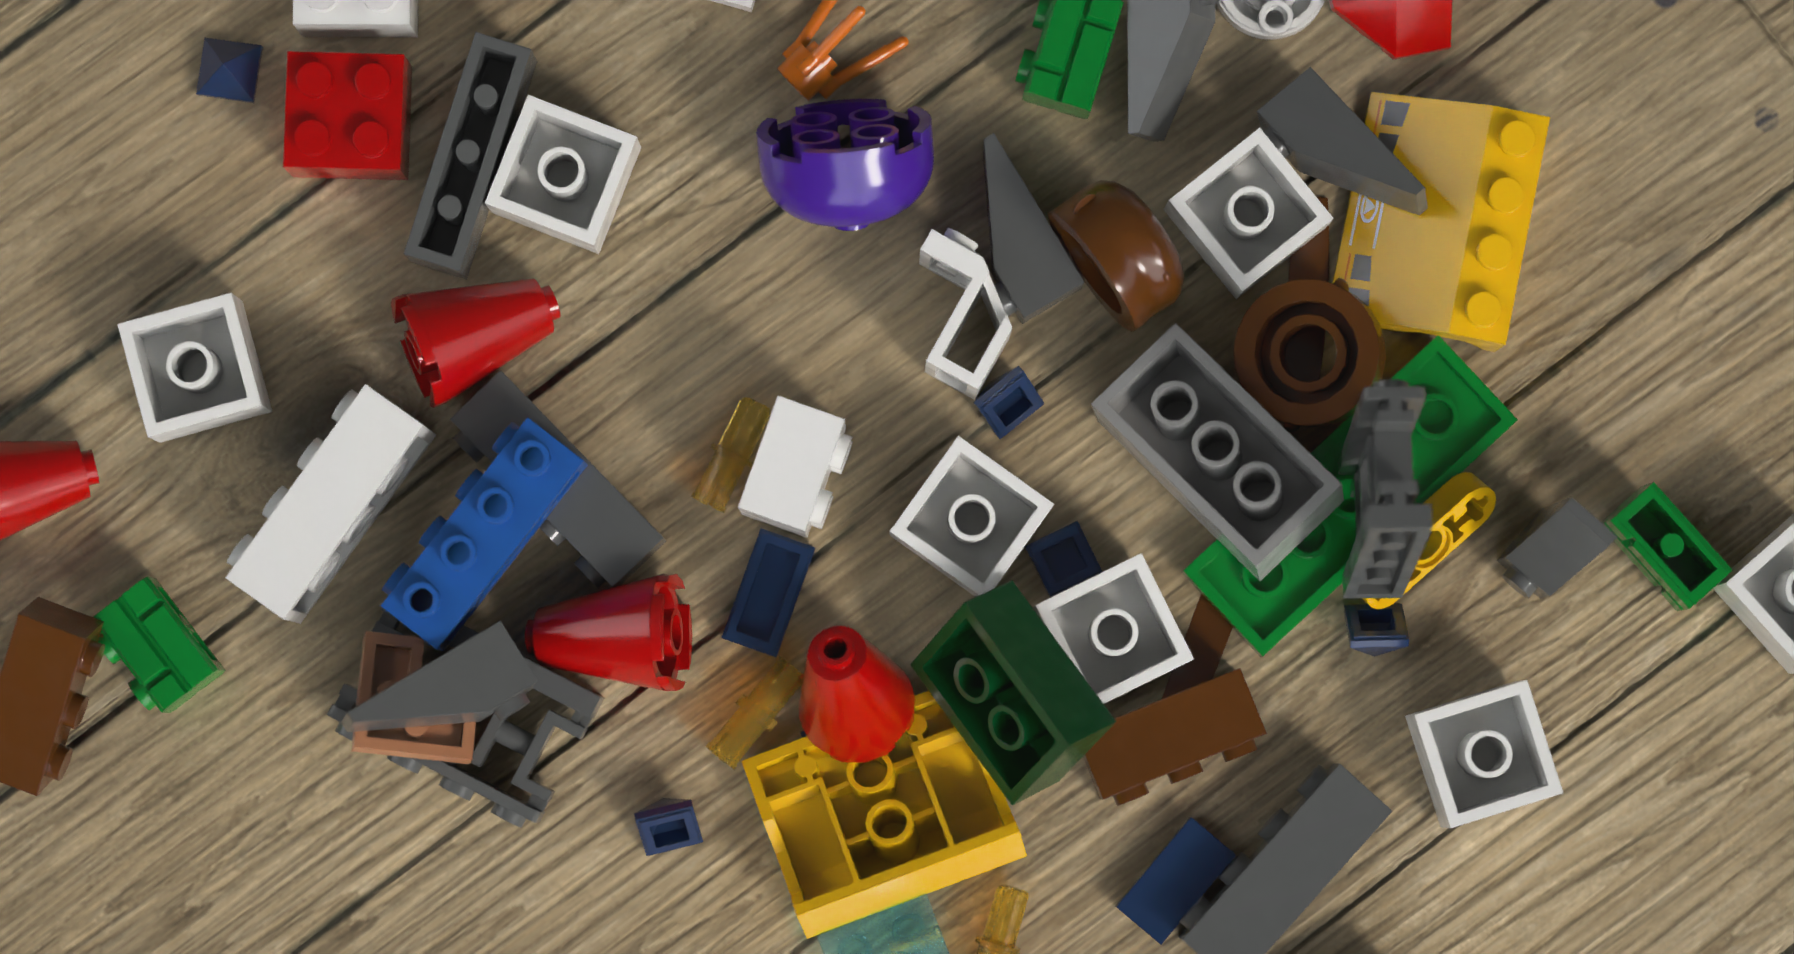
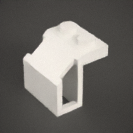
M947 228L944 235L931 229L920 249L919 265L965 289V292L926 359L925 373L975 400L1009 340L1012 325L990 277L984 257L976 254L975 250L978 244L951 228ZM982 296L996 333L974 373L946 359L977 301Z

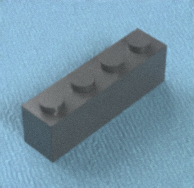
M475 32L404 251V255L412 263L467 280L489 213V208L486 206L485 201L522 111L536 68L537 60L532 49Z
M500 370L450 418L460 429L453 439L476 463L484 456L493 462L498 454L492 451V447L502 432L512 422L521 426L528 417L584 460L588 466L540 526V529L557 546L567 539L582 556L574 564L595 586L599 588L606 580L612 587L622 585L666 540Z
M1340 763L1332 764L1328 770L1318 765L1297 788V791L1303 798L1288 814L1280 808L1259 830L1258 835L1264 841L1254 853L1248 857L1243 852H1240L1222 871L1218 878L1225 885L1211 901L1202 895L1180 919L1179 922L1186 928L1178 937L1196 954H1266L1392 813V810Z

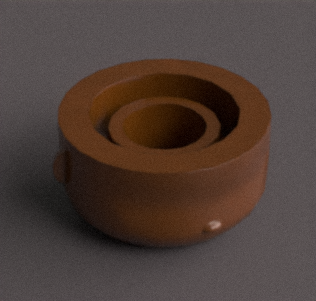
M1100 180L1084 187L1048 213L1051 228L1083 281L1102 306L1125 329L1130 332L1137 330L1152 316L1175 303L1180 296L1184 284V271L1180 255L1157 217L1131 189L1115 181Z
M1337 278L1334 283L1315 279L1292 280L1273 287L1258 297L1246 311L1237 329L1234 343V366L1240 385L1273 418L1284 422V429L1288 432L1297 431L1301 426H1329L1352 416L1355 413L1363 388L1372 387L1373 383L1381 381L1386 362L1385 340L1378 320L1362 300L1349 292V286L1342 278ZM1310 326L1322 327L1335 340L1337 348L1336 363L1330 373L1322 379L1312 382L1301 381L1294 377L1287 367L1285 359L1287 344L1291 337L1303 328Z

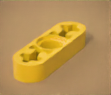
M1462 472L1455 475L1423 503L1431 504L1432 530L1404 594L1477 530L1493 512L1496 504L1495 492L1475 474ZM1400 598L1362 599L1374 609H1384L1394 604Z

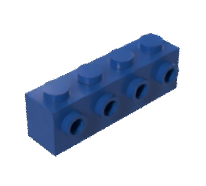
M528 417L521 426L512 422L502 432L492 447V451L498 454V456L484 473L475 469L467 477L455 495L456 498L462 501L448 520L440 515L432 522L419 540V544L425 548L411 567L403 562L392 573L382 588V591L388 597L381 604V607L437 650L444 651L588 466L584 460Z

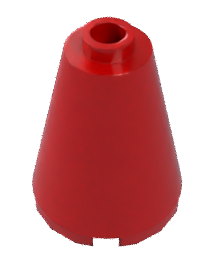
M534 278L408 293L394 297L391 301L395 324L406 320L408 330L404 331L405 339L400 340L415 381L424 398L430 396V406L432 408L447 403L554 333L553 320L561 317L556 297L550 286L547 285L541 288Z
M0 441V541L90 498L89 486L99 483L92 450L81 452L78 441Z
M660 574L540 607L537 609L534 619L528 620L526 624L525 643L529 654H535L541 666L662 691H678L686 683L676 679L678 670H689L692 657L690 605L678 604L675 589H685L683 580L677 574Z
M847 626L828 627L820 631L812 639L808 647L799 699V717L802 728L807 738L815 747L817 746L822 751L830 754L831 758L840 762L866 763L887 755L896 747L895 743L906 730L909 731L914 722L916 699L911 682L899 665L856 630Z

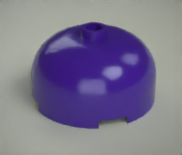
M885 99L823 101L795 107L796 116L791 120L777 124V119L767 118L757 128L759 167L767 192L785 212L802 221L816 225L835 227L843 231H853L891 218L906 210L921 196L928 185L933 171L932 118L926 110L918 106L908 108V114L887 108ZM849 125L851 148L841 149L838 126Z

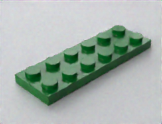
M1436 336L1390 378L1406 381L1409 387H1424L1425 402L1411 435L1413 481H1418V494L1414 504H1423L1448 480L1463 472L1518 421L1440 336ZM1354 414L1347 418L1310 452L1342 484L1344 501L1261 581L1217 539L1182 571L1187 579L1260 657H1263L1342 584V574L1355 543L1356 533L1354 497H1350V484L1354 475H1339L1338 460Z

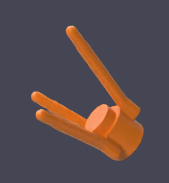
M822 0L798 38L782 53L786 60L777 70L808 102L818 92L827 99L841 85L905 48L909 43L908 38L905 36L899 37L832 76L830 73L838 65L828 54L865 15L866 11L864 7L857 6L820 44H817L815 41L809 44L838 1Z

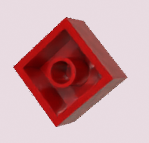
M287 51L283 168L294 178L408 180L412 65L404 54Z

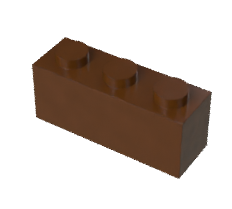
M37 597L18 614L0 673V783L38 796L53 779L60 781L63 778L73 752L72 748L65 746L70 729H77L83 719L89 697L82 694L86 677H93L104 654L105 644L98 642L104 621L41 597Z
M1238 668L1115 717L1114 719L1117 722L1083 756V759L1099 798L1104 800L1113 796L1116 805L1119 806L1148 794L1149 791L1146 786L1148 781L1167 774L1170 783L1173 784L1203 772L1200 760L1221 752L1224 761L1228 762L1258 749L1254 739L1267 734L1241 668Z

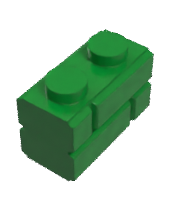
M1040 0L1032 27L1042 30L1037 50L1033 51L1025 48L1015 82L1025 84L1022 100L1048 109H1055L1061 113L1081 119H1088L1124 2L1121 0Z
M1655 482L1641 486L1601 522L1617 536L1614 542L1654 586L1660 585L1662 587L1660 593L1676 611L1690 609L1733 570Z
M149 576L143 578L123 593L121 597L93 616V618L104 621L98 642L105 644L104 655L113 664L120 660L125 663L135 677L128 685L140 703L149 711L155 706L162 713L175 711L198 691L205 688L226 671L156 578Z

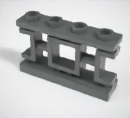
M1381 380L1373 383L1372 387L1363 388L1338 460L1339 475H1354L1350 484V497H1354L1356 540L1342 574L1343 598H1402L1432 530L1431 504H1414L1418 494V481H1413L1411 435L1425 402L1424 387H1409L1408 382L1403 380Z
M382 607L381 610L384 612L379 621L376 622L372 632L406 635L397 630L401 621ZM463 625L449 645L455 648L479 633ZM523 656L538 680L533 689L575 710L571 719H568L552 710H548L536 735L507 721L508 717L500 721L494 712L477 747L473 749L471 763L483 767L495 742L523 755L524 758L511 784L531 793L528 802L458 767V763L389 755L387 759L417 774L422 765L443 775L439 786L470 801L474 792L495 802L491 813L522 828L526 819L539 823L555 791L536 782L530 776L556 727L579 739H583L592 718H595L605 698ZM344 683L336 703L332 704L327 715L339 721L335 732L352 740L353 732H347L341 721L347 712L356 707L358 689Z

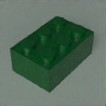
M1012 580L964 602L910 664L1012 806L1059 782L1117 722Z

